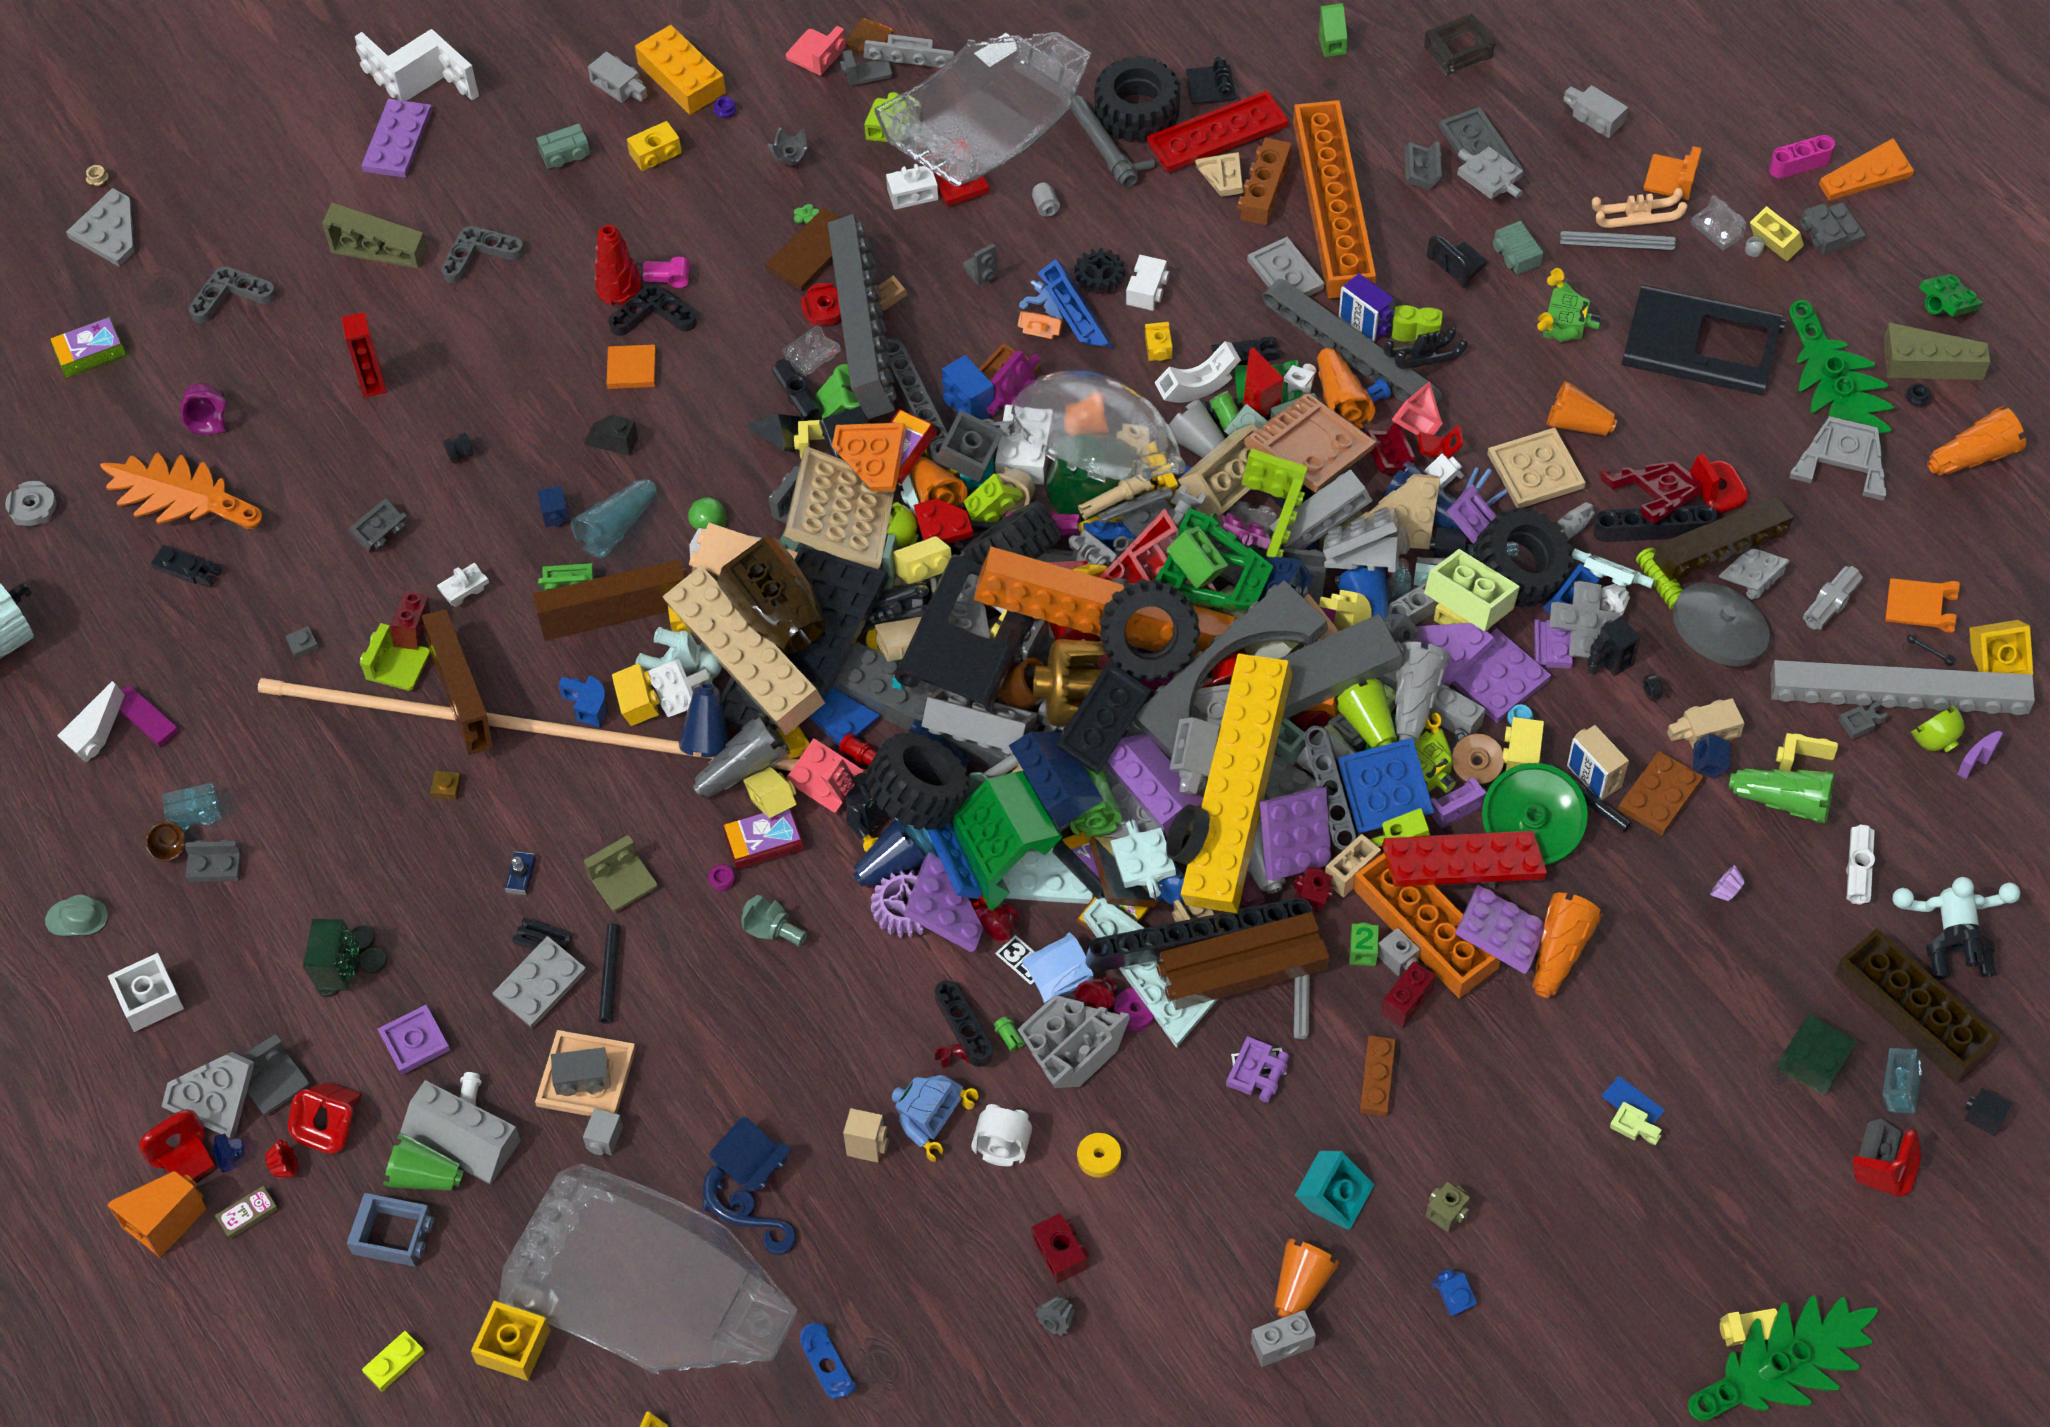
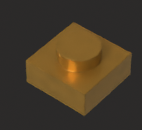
M435 771L430 790L431 797L457 800L461 783L460 773Z

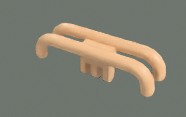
M1676 188L1672 196L1663 199L1653 200V195L1647 194L1644 200L1643 195H1637L1636 201L1634 196H1628L1627 203L1602 205L1599 197H1595L1592 200V208L1597 212L1596 222L1604 228L1674 221L1685 214L1687 204L1685 202L1679 203L1678 208L1672 212L1651 214V209L1666 208L1677 204L1683 196L1681 188ZM1626 212L1627 217L1605 218V214Z

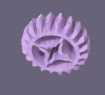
M901 870L899 876L891 873L890 880L882 878L881 885H876L875 893L871 896V911L873 912L874 920L879 922L882 930L887 928L890 935L897 931L900 938L904 933H908V936L912 938L913 932L916 931L922 935L924 926L903 915L906 909L904 898H907L908 903L918 876H915L913 870L910 871L909 875H905L904 871Z

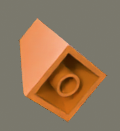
M175 1171L126 1193L107 1204L119 1225L159 1258L207 1209L202 1201L204 1198L203 1194L196 1189L198 1186L196 1182L188 1175L182 1177Z

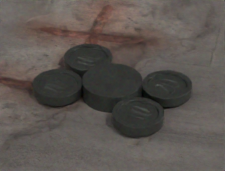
M366 925L354 927L348 934V943L350 945H340L333 949L330 955L320 948L312 949L306 953L303 958V965L306 971L311 974H320L315 980V989L320 996L332 997L336 995L342 987L340 977L352 976L360 967L369 974L378 973L385 967L387 958L384 952L379 948H370L375 940V935L370 927Z

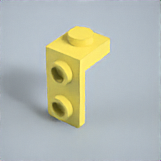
M820 420L798 421V435H794L795 450H800V458H802L805 447H810V440L825 439L822 436V430L819 425Z
M1787 733L1783 746H1779L1777 750L1776 761L1780 762L1779 770H1791L1795 753L1833 760L1838 749V743L1823 738L1816 739L1805 737L1802 734Z
M1773 1308L1740 1315L1739 1312H1733L1720 1318V1332L1722 1338L1726 1341L1727 1347L1744 1344L1753 1321L1757 1318L1761 1320L1764 1339L1768 1340L1777 1310Z

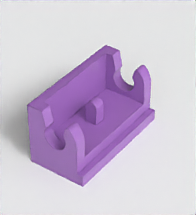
M1473 777L1467 779L1468 782L1457 790L1437 800L1434 797L1430 799L1434 811L1431 816L1441 829L1483 807L1487 792L1482 789Z

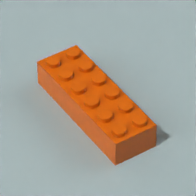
M1384 853L1355 874L1353 890L1393 931L1399 928L1420 949L1419 958L1458 998H1461L1499 969L1500 959L1455 934L1463 914L1434 885L1394 887Z

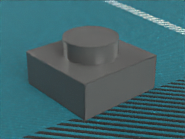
M308 626L285 636L296 660L319 650L318 644Z

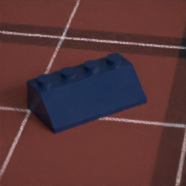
M1030 731L1010 744L1009 747L1047 812L1057 826L1061 828L1104 799L1084 766L1054 747L1062 732Z

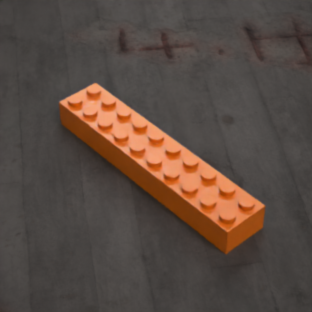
M1340 100L1295 104L1293 125L1328 299L1339 298L1341 296V288L1358 273L1373 284L1376 281Z
M990 546L978 577L973 600L1003 608L1010 612L1031 616L1035 619L1052 622L1059 626H1066L1084 633L1100 636L1101 626L1099 622L1100 616L1104 614L1103 608L1106 602L1109 603L1112 600L1111 595L1116 591L1120 592L1123 590L1124 585ZM1192 605L1199 619L1198 627L1200 628V637H1197L1198 647L1196 651L1192 652V659L1198 652H1204L1209 648L1210 643L1216 636L1223 635L1228 631L1235 617ZM1154 606L1141 608L1134 612L1126 623L1125 634L1127 641L1132 647H1139L1153 652L1159 651L1169 643L1173 636V622L1168 613L1161 608Z

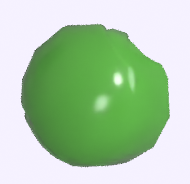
M710 497L695 501L688 512L689 523L696 530L699 528L706 529L708 523L725 527L728 520L727 512L723 505Z

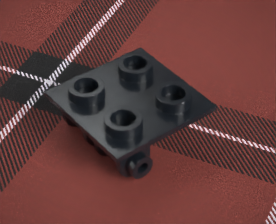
M1222 56L1215 58L1213 66L1186 69L1192 104L1237 99L1230 64L1227 65L1226 60Z

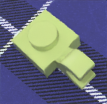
M1625 1102L1622 1103L1610 1124L1611 1129L1634 1141L1639 1134L1653 1145H1656L1659 1141L1662 1131L1660 1128L1646 1122L1648 1114Z

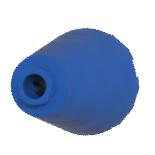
M1359 565L1358 568L1348 569L1339 577L1340 583H1337L1339 591L1345 590L1364 595L1371 607V617L1380 614L1382 620L1386 619L1388 616V593L1385 569L1383 567H1376L1375 571H1369L1368 568Z

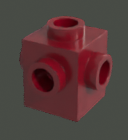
M1308 867L1302 874H1298L1293 887L1297 890L1295 898L1306 899L1311 904L1312 910L1318 912L1326 904V900H1330L1334 886L1330 884L1333 875L1325 873L1321 868Z

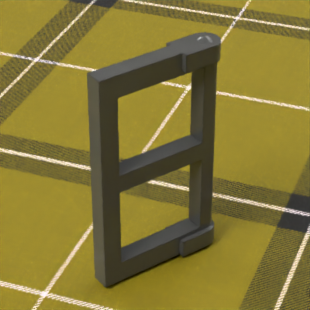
M1163 486L1135 497L1130 501L1128 500L1096 513L1102 524H1106L1109 520L1165 498H1172V491L1169 487Z

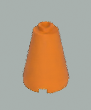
M1564 381L1556 395V402L1551 407L1546 424L1553 428L1606 436L1608 432L1612 433L1617 423V419H1614L1615 413L1572 383Z
M920 457L910 472L920 503L937 498L957 506L967 498V487L963 481L928 457Z
M1288 1239L1274 1308L1278 1310L1277 1315L1284 1318L1303 1310L1306 1312L1338 1268L1339 1261L1337 1259L1331 1262L1332 1255L1305 1242H1302L1301 1247L1294 1245L1295 1239Z

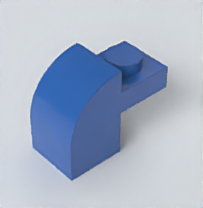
M590 675L586 683L576 678L568 679L562 677L558 684L560 694L563 699L576 702L573 707L576 720L600 728L608 711L607 699L601 682Z

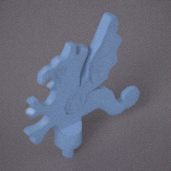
M1032 280L1031 284L1035 286L1034 290L1040 294L1037 297L1027 296L1019 303V307L1025 309L1028 303L1036 305L1045 303V313L1051 317L1063 319L1057 305L1046 290L1047 285L1041 281L1036 282Z

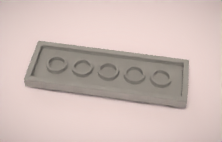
M943 573L928 578L931 597ZM970 574L947 622L950 625L990 640L984 603L973 600L978 576Z

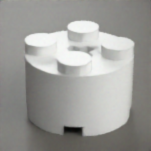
M995 1104L987 1105L986 1109L979 1116L971 1144L972 1150L975 1154L978 1150L983 1154V1160L994 1165L1013 1166V1162L1018 1160L1019 1164L1022 1163L1025 1159L1032 1133V1125L1028 1120L1029 1115L1022 1110L1012 1111Z

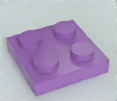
M427 1005L378 1028L379 1034L401 1075L450 1051Z

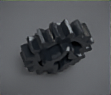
M1100 248L1099 252L1091 249V254L1089 255L1083 252L1082 258H1077V265H1074L1075 280L1080 282L1081 288L1087 286V292L1095 289L1096 294H1099L1100 290L1109 293L1110 287L1116 290L1117 283H1123V277H1125L1124 261L1119 260V254L1112 256V250H1108L1107 253L1103 252V248Z

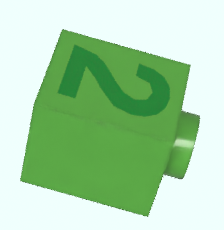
M1365 922L1352 924L1349 964L1376 966L1379 925H1371Z

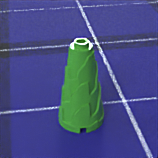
M1084 767L1104 800L1070 821V828L1079 836L1080 831L1086 832V837L1104 836L1117 829V821L1121 825V811L1103 768L1096 775Z
M1744 769L1737 770L1736 774H1731L1729 788L1733 789V793L1738 794L1739 797L1790 812V815L1825 824L1832 799L1831 792L1834 787L1835 773L1798 770L1796 772L1772 769V771Z

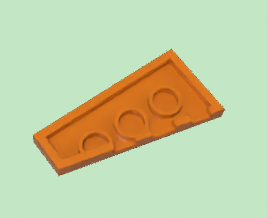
M1894 138L1820 178L1819 185L1830 201L1913 176L1914 169Z

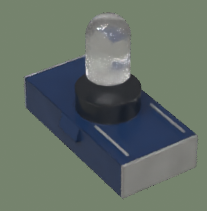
M514 851L505 885L506 893L527 895L536 860L535 854Z

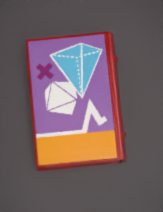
M899 409L890 423H904L907 427L897 480L898 483L902 484L938 432L933 429L932 423Z

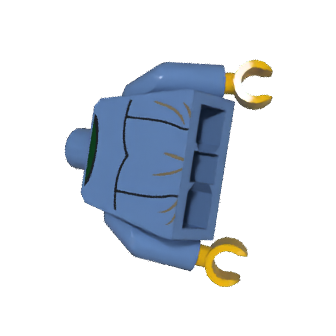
M945 1075L928 1078L916 1077L907 1089L898 1087L892 1094V1101L896 1103L895 1108L900 1115L899 1122L904 1132L920 1148L923 1146L927 1150L926 1156L932 1162H936V1157L930 1153V1150L937 1149L943 1154V1148L938 1142L931 1143L928 1139H935L961 1098L963 1107L969 1110L973 1109L975 1104L973 1101L968 1100L967 1097L978 1100V1092L975 1089L963 1090L962 1085Z

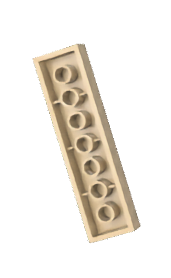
M702 565L663 596L672 612L785 736L825 704L817 689L774 643L755 632L746 623L720 589L717 581Z

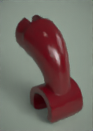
M960 1044L950 1047L940 1046L935 1050V1060L942 1058L941 1066L943 1068L950 1065L951 1057L953 1056L959 1057L970 1064Z

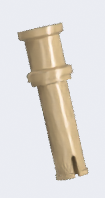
M1140 470L1138 475L1128 480H1120L1117 487L1082 505H1078L1080 514H1084L1082 517L1086 520L1124 499L1132 500L1134 495L1144 490L1149 491L1152 489L1146 473Z

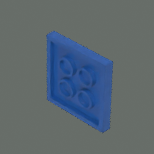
M1413 738L1337 758L1357 834L1382 828L1383 822L1422 808L1424 816L1434 813Z

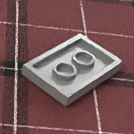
M1288 237L1261 248L1247 257L1248 263L1268 288L1278 279H1283L1308 297L1324 289L1325 283Z
M547 936L492 994L506 1008L533 1029L587 970Z

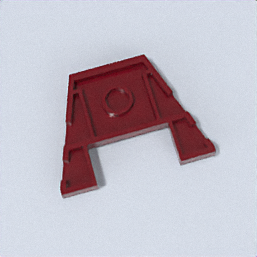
M1676 461L1645 465L1643 470H1633L1631 467L1621 468L1620 473L1610 474V470L1601 471V481L1612 490L1636 483L1655 499V501L1641 505L1640 512L1652 524L1657 523L1703 492V483Z

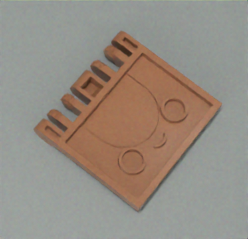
M1308 393L1296 400L1292 407L1288 406L1262 426L1263 430L1259 428L1244 439L1246 447L1250 450L1252 448L1307 466L1303 484L1315 493L1373 450L1376 444L1375 440Z

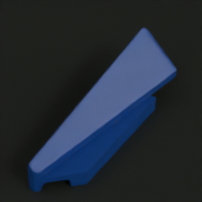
M1055 259L1038 272L1039 276L1048 284L1046 290L1078 340L1082 344L1113 349L1114 345L1068 269Z

